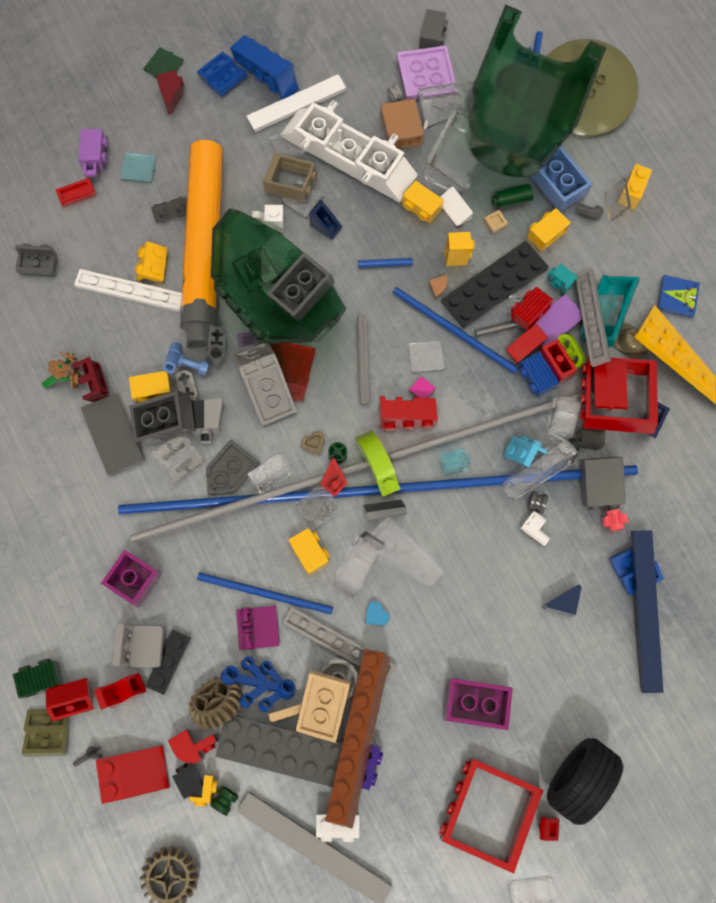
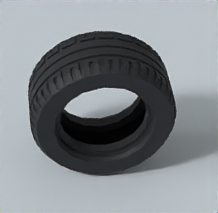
M596 738L583 740L567 756L553 777L547 792L549 805L575 825L588 823L602 810L617 788L624 767L621 757Z

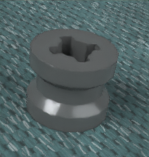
M532 491L527 509H536L540 513H544L548 495H540L537 491Z

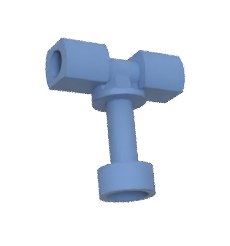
M171 342L163 370L168 373H174L176 365L180 367V364L197 369V374L205 376L209 362L202 360L200 363L183 357L184 353L180 354L182 345L177 342Z

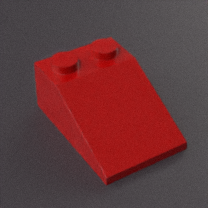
M163 745L96 760L102 804L170 788Z

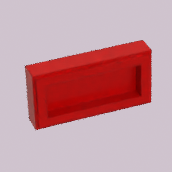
M90 178L55 189L62 207L96 196Z

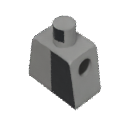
M223 399L191 400L196 431L193 434H200V443L210 444L212 443V434L221 432L224 413Z

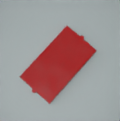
M611 360L594 367L595 408L609 410L628 409L626 361Z

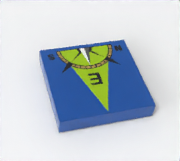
M664 275L662 277L657 308L660 311L693 318L696 312L700 283Z

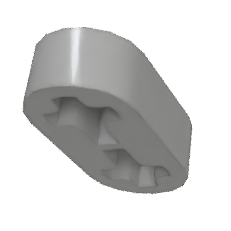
M188 370L179 371L176 375L178 390L183 393H187L186 391L189 390L191 395H194L191 397V400H198V393L191 372ZM183 376H186V377L188 378V379H187L188 385H186V386H185L184 382L182 381V380H183Z

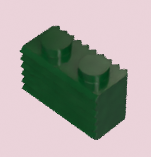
M49 658L39 661V665L32 668L31 665L18 668V672L13 674L18 698L24 699L45 692L46 689L64 684L59 663L51 661Z

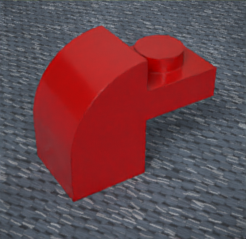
M140 673L126 676L113 684L94 690L101 710L114 708L147 692Z
M188 729L167 741L178 759L186 763H196L204 760L201 751L205 754L216 748L214 744L219 740L216 734H212L196 743Z

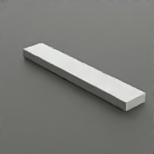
M337 74L247 115V120L256 133L295 115L301 108L310 107L313 102L319 104L345 92L346 86Z
M79 269L74 286L79 289L181 312V292Z

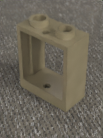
M274 153L263 180L264 191L273 195L305 202L307 196L311 195L312 183L316 182L318 171L315 169V163ZM281 169L306 175L307 178L303 188L277 183L276 181Z

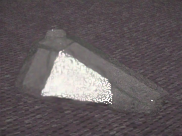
M550 433L538 440V442L543 444L541 448L547 450V453L543 454L537 451L530 467L518 464L502 484V488L513 501L574 463L578 451L567 438Z

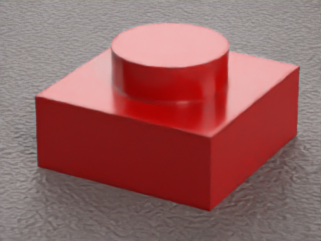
M541 817L539 825L540 840L559 841L560 818Z

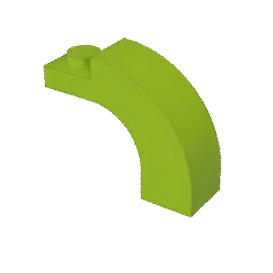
M371 430L354 437L360 454L365 458L373 473L381 496L384 497L400 490L394 467L378 436Z

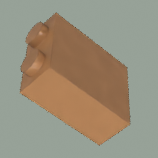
M404 99L399 102L381 104L380 117L386 141L395 133L399 137L394 144L397 149L423 145L424 132L415 99Z

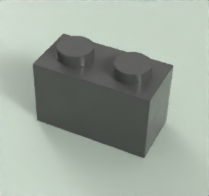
M426 9L420 35V49L444 45L445 34H443V31H447L448 20H445L446 12Z

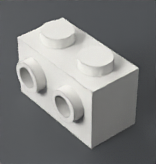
M317 812L316 838H320V841L332 842L333 838H342V842H354L355 838H359V813H356L353 829L325 822L327 812Z

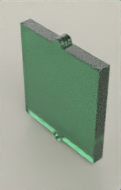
M159 47L143 69L156 78V75L173 70L177 71L184 60L174 55L173 52Z

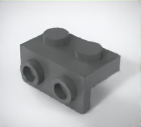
M30 244L15 246L18 252L15 269L17 273L54 275L57 254L52 247L48 245L32 246Z

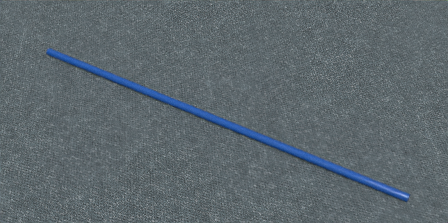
M637 465L624 466V476L638 474ZM580 470L399 483L400 490L393 493L581 479ZM377 485L346 487L335 497L327 490V494L319 493L321 496L331 498L381 494ZM317 490L294 491L255 504L303 501L305 497L312 500L309 498L311 496L318 499L312 495L314 494L312 491ZM255 495L118 505V513L121 515L220 507Z

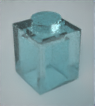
M464 448L442 453L440 456L444 476L465 472L471 464L468 453L465 454Z

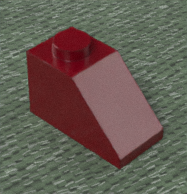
M176 70L156 75L168 115L172 114L183 96L182 87H185L182 76L178 77Z

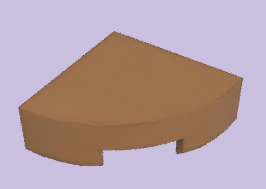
M446 275L429 280V285L435 299L440 297L446 289Z

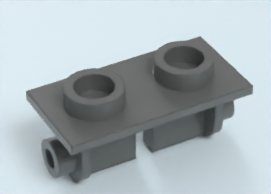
M180 196V198L170 200L168 203L154 204L151 209L156 223L185 215L186 197L182 198Z

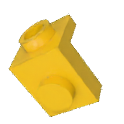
M204 775L202 796H189V801H193L194 806H206L207 803L212 802L213 793L216 794L218 789V780H215V775Z

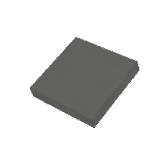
M402 500L363 505L364 513L368 520L407 514L406 506Z

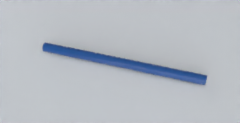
M200 572L197 576L199 581L332 614V606Z

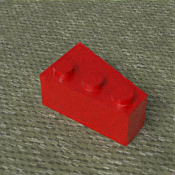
M380 396L378 405L380 429L394 431L396 428H403L404 430H412L415 427H422L423 429L433 428L438 421L436 398L413 397V400L403 401L402 397H396V400H386L385 396Z

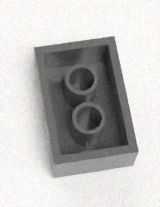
M303 252L270 289L267 295L276 305L299 323L335 281L328 271Z
M174 391L129 405L134 443L152 445L196 432L190 394Z

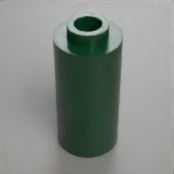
M524 184L496 191L494 196L491 197L492 205L499 210L533 201L532 187L530 184Z

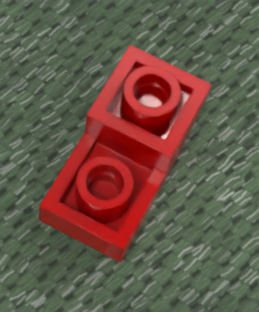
M535 324L506 349V352L519 364L532 354L533 350L544 343L548 337Z

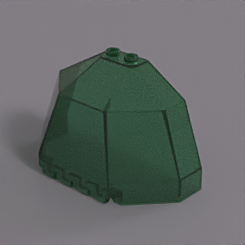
M229 208L212 228L211 277L214 280V290L222 300H225L228 307L237 314L241 322L247 328H250L249 331L262 343L320 342L339 322L346 311V307L334 286L332 285L299 323L296 322L276 305L267 293L303 252L275 228L239 210Z

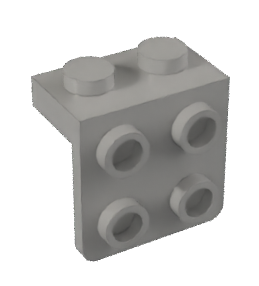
M116 624L112 666L159 668L161 666L164 627Z

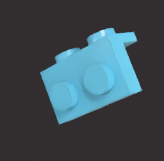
M513 436L503 456L526 467H530L537 451L546 454L547 450L541 448L543 444L536 440H531L525 436H521V438Z

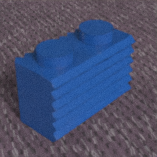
M541 352L521 361L519 373L522 378H526L532 394H536L537 397L557 388L560 384V381Z

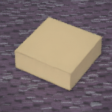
M500 210L485 216L483 219L492 234L508 226V222Z

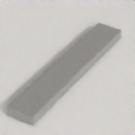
M590 268L576 274L578 276L576 285L590 365L595 367L607 363L611 359L595 273Z
M292 606L281 623L361 668L364 650H369ZM391 661L389 662L385 683L388 682L396 667V664Z

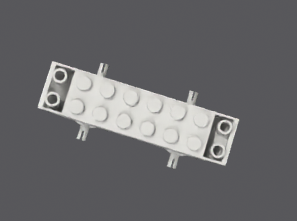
M334 100L331 101L328 107H322L313 102L310 107L299 109L280 134L282 138L297 145L304 151L313 154L399 203L402 200L403 194L418 177L416 171L404 157L405 152L397 149L394 145L399 138L398 135L393 133L388 141L381 140L376 136H373L371 139L343 123V118L333 112L338 106V103L334 102Z

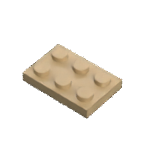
M311 670L308 676L296 732L336 743L351 681Z

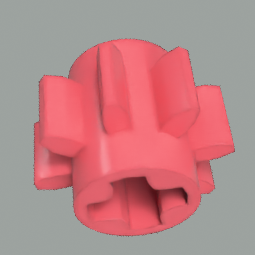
M620 509L607 511L606 516L602 518L604 528L608 527L610 532L625 529L624 525L628 523L627 514H622Z

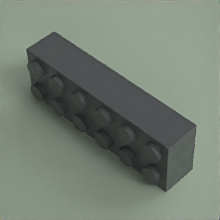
M233 716L231 721L228 720L225 722V726H223L215 757L333 787L343 743H334L293 730Z

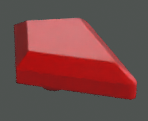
M332 458L320 484L335 497L348 482L335 458Z

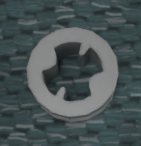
M397 85L387 89L388 97L392 102H397V99L401 100L403 98L402 92Z

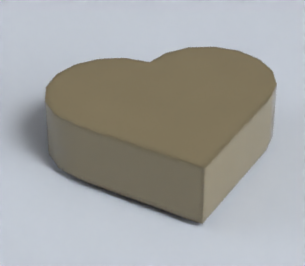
M317 431L312 433L311 436H305L301 440L303 450L321 455L325 443L323 433Z

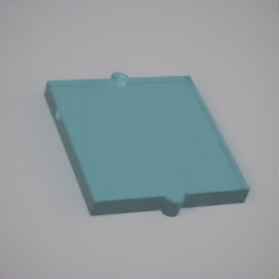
M125 153L124 161L121 165L122 173L120 179L122 181L152 183L153 173L156 171V156Z

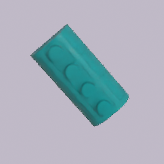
M603 275L597 289L608 347L614 346L617 341L633 295L639 284V277ZM582 325L580 330L581 339L586 342L584 325Z

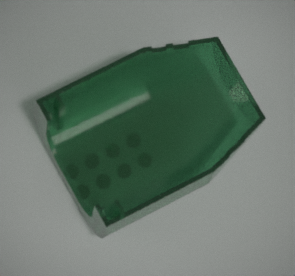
M505 4L467 98L470 150L481 164L497 173L512 177H529L537 174L578 126L606 47L590 40L580 57L575 61L560 62L524 47L516 40L514 29L522 11Z

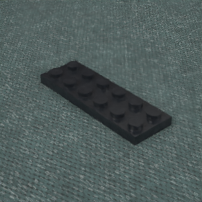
M525 240L442 298L441 303L464 329L541 275L549 266Z

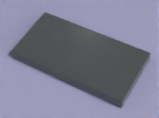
M117 393L81 407L108 476L145 462L138 443H134L131 426Z

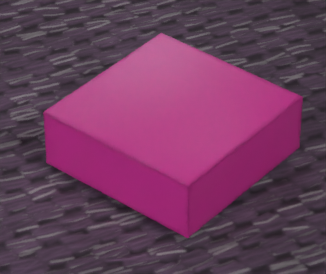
M421 376L409 389V392L416 398H428L434 392L435 387Z

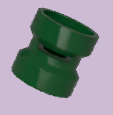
M221 786L218 790L219 796L212 800L210 806L219 813L228 816L231 811V803H235L239 796L227 787Z

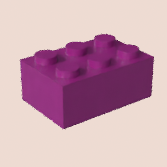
M450 678L448 679L444 721L508 730L513 688Z

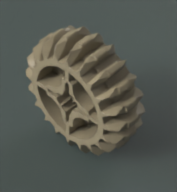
M215 676L213 680L210 681L208 679L206 684H201V688L195 690L196 694L191 696L192 701L188 703V711L195 724L202 729L211 730L215 728L217 730L219 725L225 726V722L231 721L233 716H237V710L242 708L240 698L244 694L237 682L227 685L222 682L221 677Z
M173 846L169 847L168 853L163 847L160 849V855L155 851L152 853L153 859H146V863L149 866H143L141 870L147 874L140 876V880L146 881V883L142 884L140 888L148 889L144 894L145 898L149 895L153 897L149 903H154L156 900L158 903H179V901L186 903L187 899L185 896L189 898L193 896V892L190 889L195 890L197 884L192 881L198 880L199 875L192 874L198 870V866L191 867L195 859L191 858L189 861L186 859L189 855L188 851L182 856L180 855L182 852L180 847L176 850V853H174ZM167 860L164 872L153 874L156 865L160 861ZM174 861L182 865L186 874L176 870ZM168 873H170V876L176 879H173L171 882H169V879L163 876H166ZM154 881L163 886L165 894L157 890ZM186 881L184 889L180 893L172 895L174 884Z

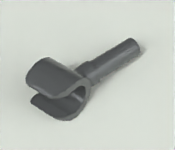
M89 746L86 754L73 762V765L76 767L89 759H101L102 754L97 753L101 747Z

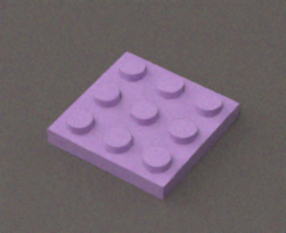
M447 45L397 52V61L406 99H420L457 93Z

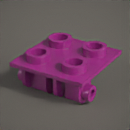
M276 606L245 607L236 610L239 650L280 646Z

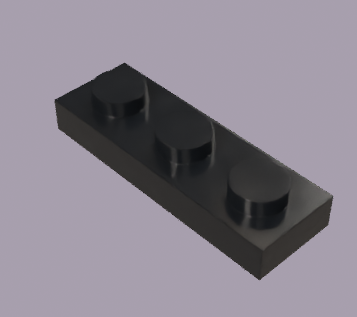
M171 631L163 648L161 666L153 669L145 687L162 695L166 694L192 638L177 631Z

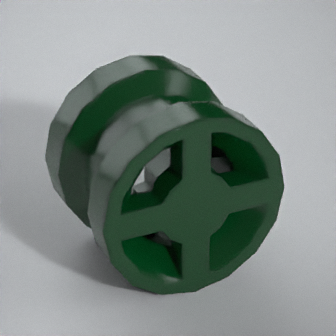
M335 442L330 445L328 449L330 461L332 458H335L337 464H341L346 460L347 448L343 443Z

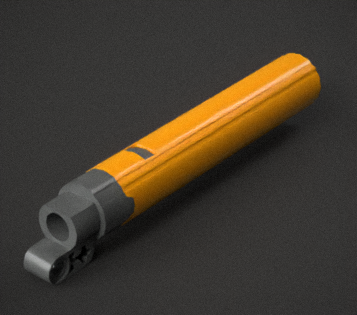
M198 140L189 147L183 259L184 280L181 296L180 327L182 330L187 331V348L194 350L207 349V361L209 364L219 366L224 359L226 339L224 329L216 326L223 148L220 144L211 140ZM215 336H218V344H215ZM218 353L220 357L215 358L211 354Z

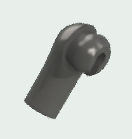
M580 203L576 208V212L595 219L600 218L604 211L601 206L593 208Z

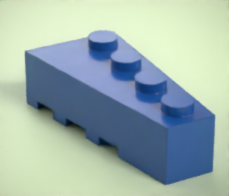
M246 35L230 47L234 60L250 74L253 72L260 83L265 82L272 93L275 94L277 92L280 94L281 100L299 91L293 70L294 67L289 60L283 59L279 54L270 51L266 46L260 45L256 40Z

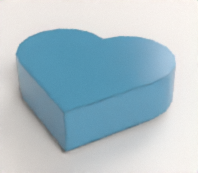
M371 602L367 608L366 624L386 625L389 622L388 612L383 610L379 602Z

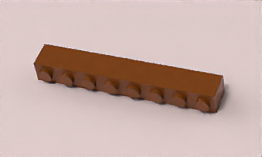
M364 650L325 822L353 829L390 662V658L384 652Z

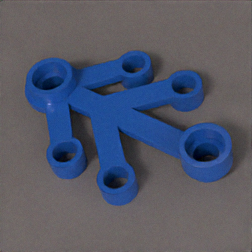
M246 656L241 661V667L244 670H250L255 678L240 674L239 670L233 665L227 666L221 673V680L227 685L237 682L257 687L240 698V704L244 708L250 707L254 700L267 690L274 691L275 693L269 698H263L259 702L258 706L262 712H268L280 698L288 700L295 694V684L289 679L282 680L269 661H264L259 668L250 656ZM265 675H269L274 682L269 681Z

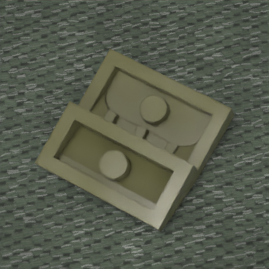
M27 710L23 729L25 738L22 755L24 757L66 756L70 716L52 721L47 710Z

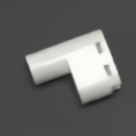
M535 511L531 513L520 528L542 546H545L551 538L540 530L547 519Z

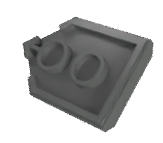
M230 439L206 467L208 495L236 492L260 462Z

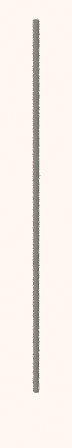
M591 388V396H593L594 388ZM584 391L387 454L390 460L459 439L580 400L581 394ZM364 460L340 469L343 475L368 468L369 465ZM324 474L130 535L132 543L321 483Z

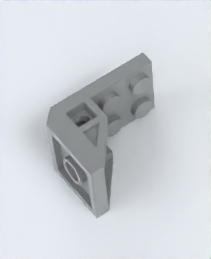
M268 341L233 354L235 363L262 426L297 412L279 362Z

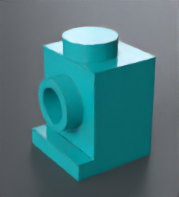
M561 263L557 268L553 267L547 274L551 285L555 289L562 291L561 296L568 292L578 278L576 274Z

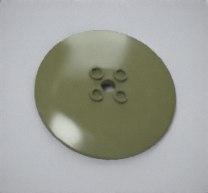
M578 39L558 46L545 57L536 75L534 92L541 113L554 127L562 132L578 137H596L615 130L629 117L638 97V78L629 59L616 47L599 40ZM584 81H590L592 86H585Z

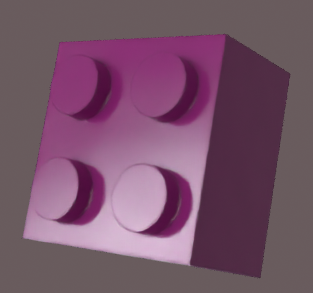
M124 549L101 584L139 608L162 574Z

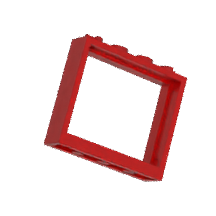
M588 356L586 364L582 365V374H585V378H582L581 389L585 391L581 394V405H584V409H581L580 420L583 421V428L654 434L658 424L657 361L610 357L612 361H626L627 375L646 376V419L590 415L591 383L594 367L590 365Z
M470 758L462 768V773H464L462 781H458L454 790L456 794L454 802L450 801L446 811L449 814L446 823L442 822L440 826V840L514 874L543 789ZM476 768L529 790L505 861L451 838Z

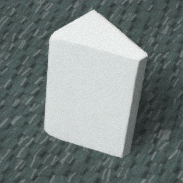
M454 187L449 188L440 197L444 200L442 209L457 228L472 219V210Z

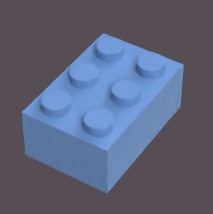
M561 145L532 161L528 171V175L560 212L587 196L592 186L590 180Z

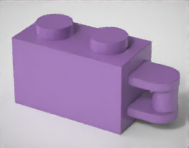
M81 129L78 160L85 177H98L99 170H104V165L107 163V153L105 150L108 147V137L104 135L102 129Z

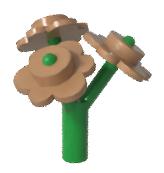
M60 351V354L67 358L66 361L63 362V360L59 359L49 362L48 372L53 375L43 381L42 386L47 389L57 381H71V388L78 389V385L81 384L79 382L81 377L79 371L72 368L70 377H67L70 370L69 362L71 361L75 364L77 358L73 353L67 352L64 354Z

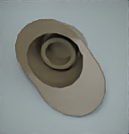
M623 322L614 347L631 358H641L649 350L634 338L639 328Z

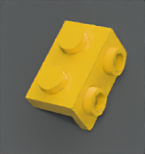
M148 241L142 247H139L137 253L139 263H137L135 268L136 280L141 281L145 278L158 283L163 282L167 247Z

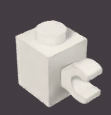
M265 205V213L252 211L253 224L265 223L266 232H284L283 205Z

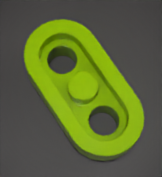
M571 334L560 335L558 339L566 349L571 360L575 363L576 368L582 367L585 363V355L575 337Z

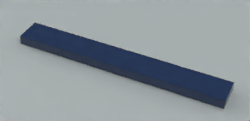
M652 530L631 531L641 693H664Z

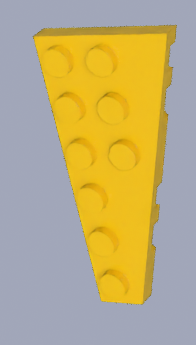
M654 305L649 310L634 338L716 404V376L656 305Z

